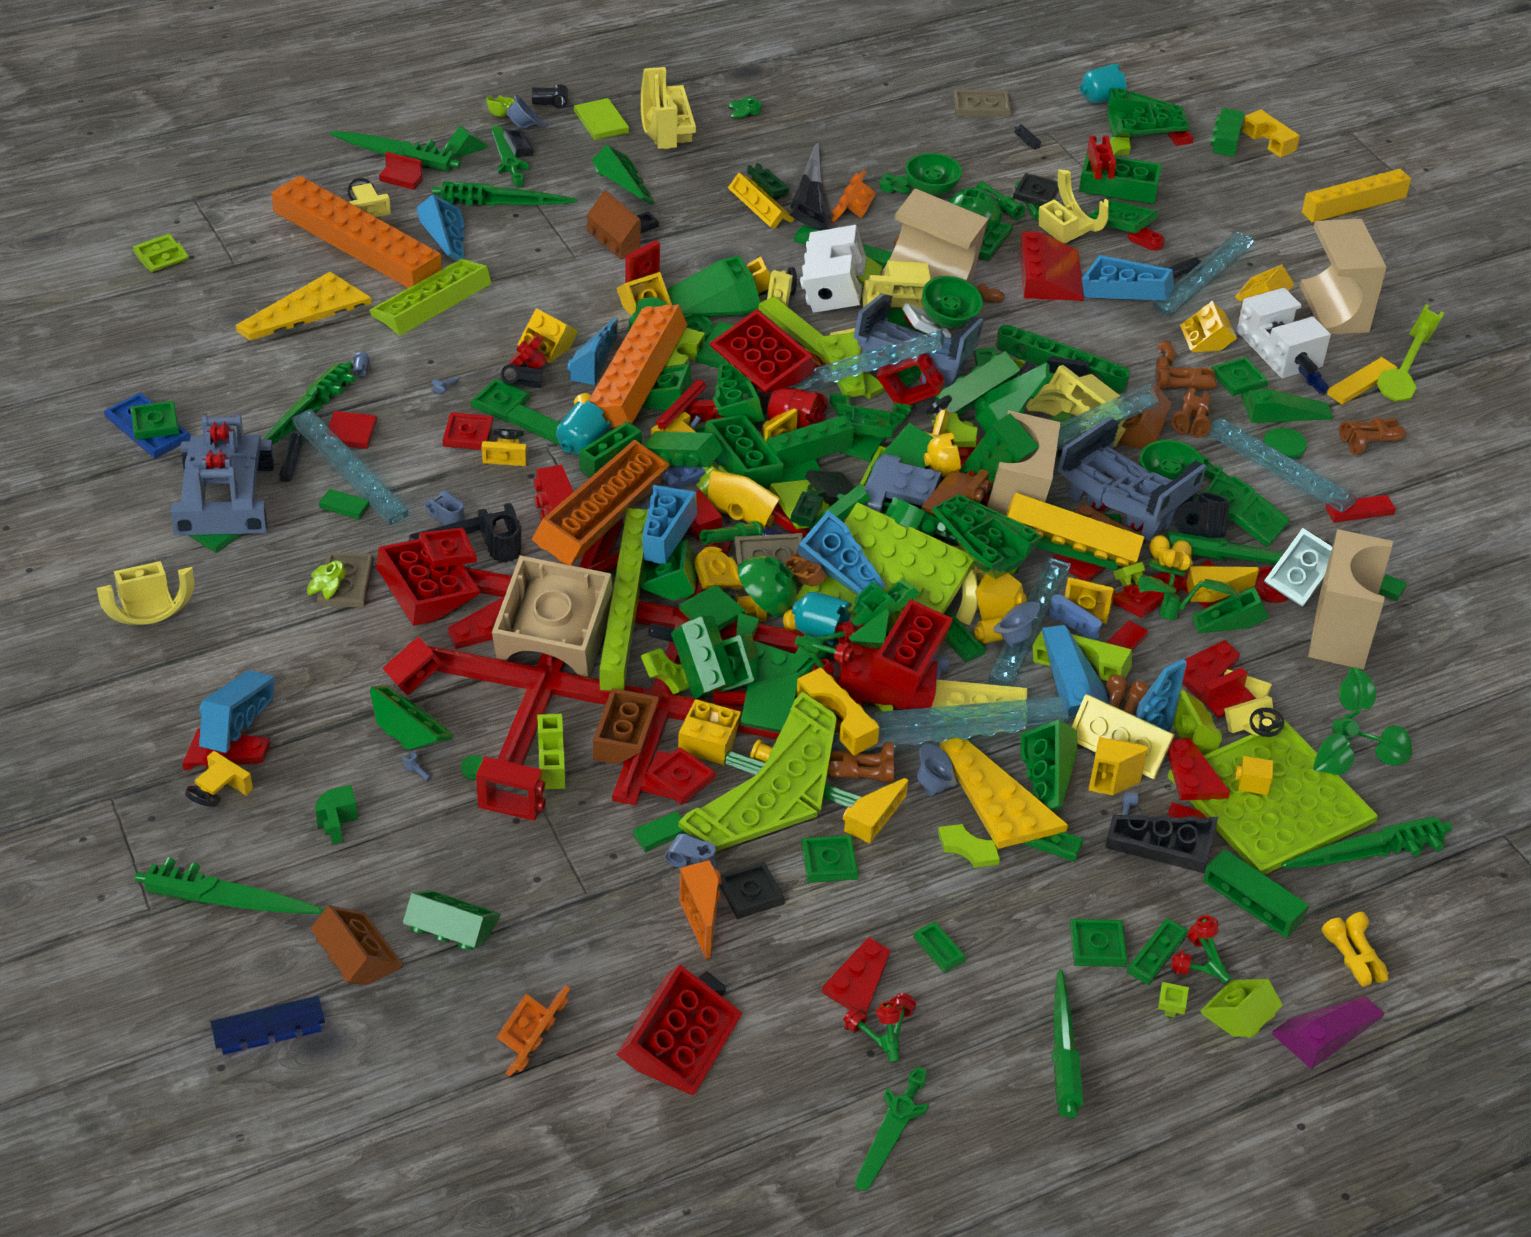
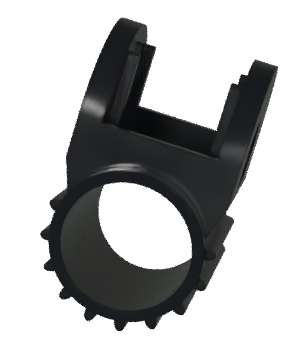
M1207 492L1194 494L1177 508L1174 515L1176 528L1183 534L1207 538H1223L1226 534L1230 506L1229 500ZM1195 513L1194 516L1187 517L1188 514Z
M510 502L503 505L504 511L488 514L484 508L478 510L480 530L485 544L488 546V552H490V557L499 561V563L513 562V559H518V555L521 554L522 526L516 518V512ZM500 519H504L508 532L496 534L493 530V524Z

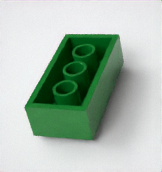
M1086 153L1079 192L1120 198L1126 201H1138L1144 204L1155 203L1162 164L1114 156L1116 160L1114 179H1108L1107 170H1101V179H1094L1089 157Z
M1010 413L992 424L959 471L966 474L972 470L975 475L981 469L989 471L988 480L992 482L993 486L999 462L1020 463L1027 461L1034 455L1039 446Z
M745 414L706 421L704 433H713L723 449L716 460L728 473L748 477L765 489L770 488V485L773 483H781L784 464Z

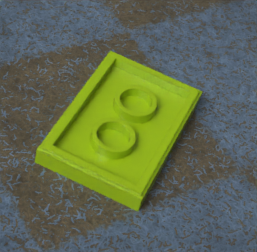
M608 98L574 105V112L594 140L629 133V126Z
M808 480L770 485V492L780 498L778 503L789 519L802 491L807 492L810 482ZM824 500L817 516L830 507ZM793 523L796 529L809 528Z

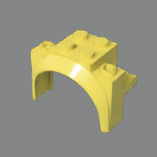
M665 67L645 68L641 87L642 126L644 132L657 144L658 149L675 148L677 143L692 142V133H696V125L684 86H666Z
M888 260L884 276L870 275L869 280H865L862 292L863 308L880 293L893 296L890 308H903L906 303L923 309L922 291L925 284L931 280L928 263Z
M1064 365L1058 367L1050 383L1044 385L1034 399L1030 398L1026 405L1029 412H1044L1056 416L1061 411L1084 418L1085 423L1082 434L1110 417L1120 422L1113 447H1116L1126 430L1122 425L1128 414L1119 408L1124 398L1094 375L1078 377Z

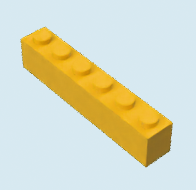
M1395 169L1312 191L1305 195L1302 213L1313 223L1407 197L1411 178L1403 170Z
M1019 493L1011 496L1005 515L1031 527L1042 538L1043 535L1052 538L1051 541L1059 545L1070 544L1076 551L1086 552L1087 550L1093 552L1095 557L1107 560V558L1116 560L1115 563L1123 567L1137 562L1144 536Z

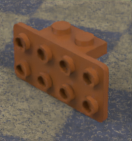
M981 469L975 477L957 471H950L924 502L922 510L932 516H936L932 511L933 507L957 494L980 503L992 487V482L988 480L989 471Z

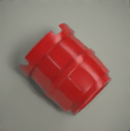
M780 387L775 389L770 397L767 412L768 419L771 420L775 416L795 408L798 410L797 429L823 422L825 414H822V407H826V399L822 393H810L798 388Z

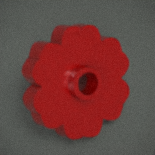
M537 332L529 340H524L516 348L517 353L511 358L509 364L521 366L524 362L529 368L540 369L547 361V358L544 356L545 353L538 348L544 340L543 337Z

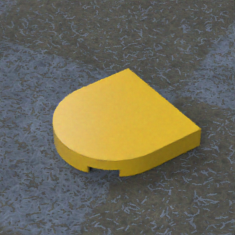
M706 547L699 552L695 558V569L703 589H708L715 584L720 589L724 587L741 589L743 587L738 576L736 562L732 557L729 558L722 553V549Z

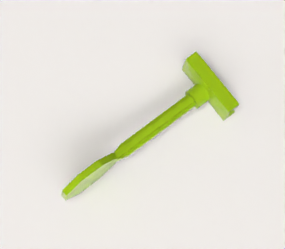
M1425 304L1409 334L1414 336L1415 339L1400 369L1395 368L1382 371L1377 381L1382 395L1395 402L1411 400L1417 387L1410 374H1408V370L1422 342L1427 343L1444 315L1442 311L1438 315L1428 310L1430 306L1428 304Z

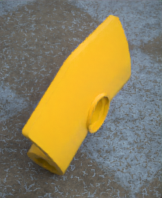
M718 470L711 471L707 499L716 510L729 514L734 520L743 519L747 523L758 521L762 525L763 533H765L774 521V516L771 514L780 498L748 477Z

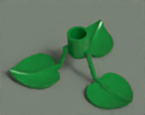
M1149 560L1148 564L1156 570L1169 573V584L1164 583L1160 579L1145 575L1140 576L1138 580L1140 592H1164V599L1158 615L1168 620H1176L1179 609H1185L1186 604L1200 587L1231 595L1241 601L1239 593L1232 586L1224 582L1205 579L1204 581H1199L1185 600L1181 602V597L1175 594L1176 588L1173 587L1175 574L1185 576L1186 570H1179V568L1175 567L1170 568L1166 565L1162 566L1159 560Z
M1350 667L1347 676L1340 686L1339 700L1345 709L1354 712L1345 714V718H1337L1333 722L1332 731L1334 734L1329 735L1321 744L1315 758L1313 770L1335 775L1347 772L1354 761V752L1348 747L1351 744L1348 738H1353L1356 735L1380 742L1375 749V754L1384 764L1397 766L1406 763L1412 755V744L1408 732L1403 727L1392 725L1385 728L1382 738L1359 731L1357 721L1352 718L1360 714L1361 708L1370 709L1374 705L1376 687L1372 679L1365 672L1356 667Z

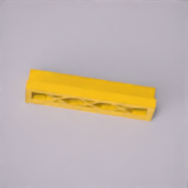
M738 172L729 185L728 189L769 227L775 229L782 219L790 223L795 220L788 211L747 176Z

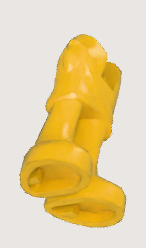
M1157 535L1150 541L1149 550L1162 566L1166 565L1170 568L1175 567L1179 568V570H1186L1193 565L1191 559L1192 549L1187 541L1179 540L1174 543L1171 549L1168 539L1163 535Z
M1357 912L1351 915L1345 923L1340 917L1329 920L1323 925L1322 933L1343 954L1346 967L1351 970L1355 979L1362 987L1369 986L1372 982V977L1375 982L1384 983L1388 980L1389 972L1384 962L1379 959L1375 950L1368 943L1364 934L1369 926V919L1364 912ZM1348 938H1350V940L1353 942L1357 950L1360 952L1359 955H1357V953L1351 946Z

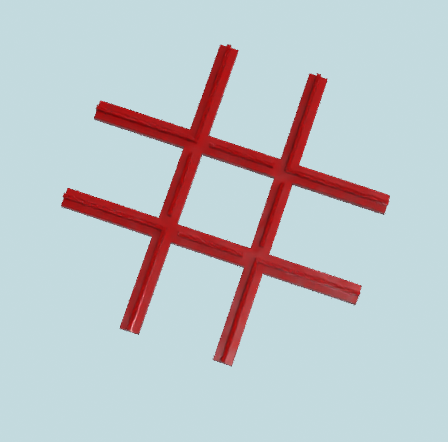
M624 517L585 552L579 567L588 568L611 555L623 526ZM732 541L706 544L705 548L722 549L721 552L728 556ZM464 567L480 590V593L499 597L506 595L512 578L511 575ZM698 575L696 576L695 593L686 598L685 601L706 590L702 588ZM638 601L635 619L637 624L650 626L651 623L676 629L681 624L691 621L679 608ZM738 620L719 630L722 640L736 637ZM759 624L753 641L795 654L799 647L794 644L797 636L803 637L804 634L794 630ZM669 642L665 655L673 663L679 665L681 661L675 644ZM428 646L443 663L436 670L438 672L527 689L497 758L499 760L524 765L538 731L537 715L545 714L552 695L606 705L611 692L609 690H600V679L562 672L565 662L545 653H542L535 667ZM658 678L655 679L652 690L625 684L624 690L658 696L659 702L641 753L624 761L612 794V801L637 805L642 792L641 784L654 759L668 718L685 721L696 699L677 695V693L673 695L667 684ZM696 699L718 706L726 707L729 709H733L736 711H740L742 717L743 708L726 704H716L711 701ZM740 717L737 732L777 740L780 733L740 725Z

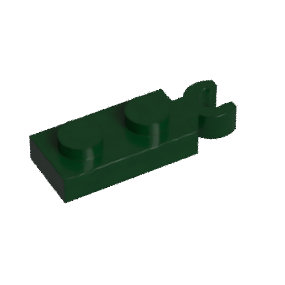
M756 163L755 168L748 165L747 173L752 176L751 179L769 196L779 198L780 196L788 195L789 187L769 169L763 170L762 165Z
M810 484L807 492L802 491L791 514L790 522L811 528L823 504L824 488H821L820 491L812 490L813 485Z

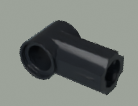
M558 84L553 88L532 87V104L553 105L559 109L564 108L568 103V88L562 84Z
M508 364L500 372L501 380L507 384L541 388L543 370ZM513 369L516 373L515 379H506L504 376L505 370Z

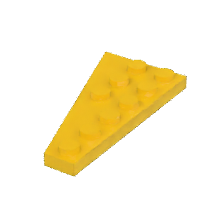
M959 736L940 741L939 748L950 758L956 778L992 840H994L997 849L1067 832V823L965 737Z

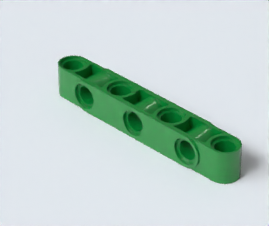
M1002 325L998 328L996 348L1001 352L1006 351L1009 355L1037 366L1047 363L1049 357L1089 361L1090 374L1094 375L1117 394L1127 391L1130 371L1124 366L1011 325Z

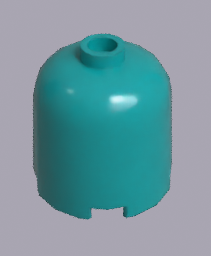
M1114 63L1091 69L1084 74L1082 84H1080V92L1088 102L1093 104L1108 102L1110 88L1126 90L1124 72H1119V64Z
M578 401L556 429V438L561 448L565 452L579 456V450L607 434L610 430V422H606L602 414L604 412L589 401H586L584 404Z
M809 592L800 601H796L793 606L792 614H795V627L801 633L814 637L834 634L838 625H842L843 622L850 620L851 613L847 612V608H850L852 604L823 593ZM831 639L825 641V643L835 647L839 644V641Z

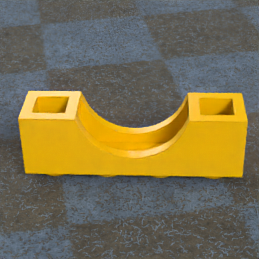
M820 667L797 679V697L804 692L841 717L843 722L840 727L839 741L853 755L878 744V723L864 712L861 705L856 704L852 700L848 692L842 689L831 675L827 674Z

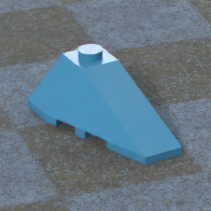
M432 194L417 207L419 221L447 256L457 261L461 258L464 259V245L462 243L464 233H462V229L465 227L461 210Z
M618 318L610 320L576 351L573 359L569 360L567 370L570 372V381L595 385L618 335Z
M830 511L826 512L798 546L797 553L806 560L820 564L828 576L856 595L864 590L872 581L879 585L882 590L886 586L873 565L863 554L860 545L856 543L850 534L847 525Z
M1060 625L1042 628L1064 717L1077 715L1085 694L1109 704L1105 686L1067 627Z
M1184 659L1163 669L1138 703L1136 717L1164 730L1172 729L1187 663Z

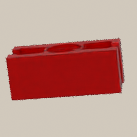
M1089 136L1087 154L1094 179L1102 178L1101 170H1107L1108 179H1114L1116 160L1109 137L1103 136L1102 144L1097 145L1095 143L1097 137Z

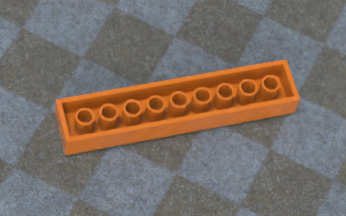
M301 175L271 192L273 211L407 288L442 270L441 253Z
M633 440L546 515L531 540L537 543L541 549L547 550L557 557L560 562L572 565L626 515L627 508H634L653 490L654 485H659L670 464L638 441Z

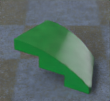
M902 578L886 593L879 585L872 581L855 597L853 612L856 616L851 621L855 626L867 624L886 608L892 614L907 605L910 599L916 598L920 592Z
M799 672L748 684L740 725L780 733L795 700Z

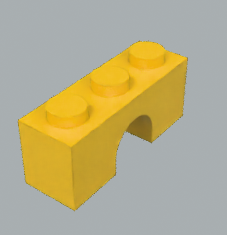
M1257 110L1246 115L1244 118L1242 132L1254 140L1269 138L1268 150L1280 158L1297 150L1300 135L1263 110Z

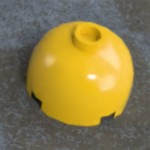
M952 432L935 436L927 446V453H924L925 465L930 466L933 471L941 472L942 477H946L950 471L959 472L958 470L961 469L957 445H952L951 442L952 439H955Z

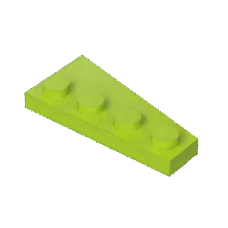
M855 332L817 337V345L842 394L850 395V397L865 395L857 339H854Z

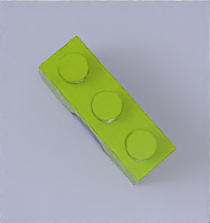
M685 328L664 368L688 364L689 359L695 361V356L705 343V333Z
M562 714L537 715L539 769L542 770V780L546 782L545 789H565Z

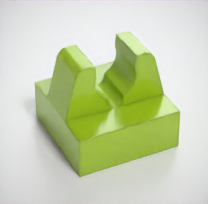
M1143 562L1113 572L1116 580L1119 579L1123 586L1132 584L1131 578L1138 585L1139 577L1143 575L1142 571H1145Z
M1162 982L1158 1009L1164 1010V1015L1175 1018L1176 1013L1184 1015L1189 987Z

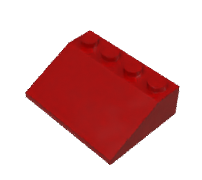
M1022 231L1019 253L1023 298L1083 301L1084 295L1078 250L1042 232Z
M758 309L709 343L710 347L764 393L774 391L780 387L798 384L814 372L813 356Z
M419 539L378 547L376 569L413 626L434 622L480 594V590L463 565L432 568Z
M679 964L664 977L616 1055L636 1071L693 1096L734 1029L742 1012Z

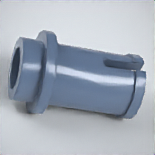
M358 352L353 358L354 369L352 373L357 378H363L366 376V368L370 363V358L367 353Z

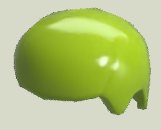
M491 95L486 98L489 112L499 118L508 116L507 110L515 102L514 99L509 97L503 98L501 95L496 100Z

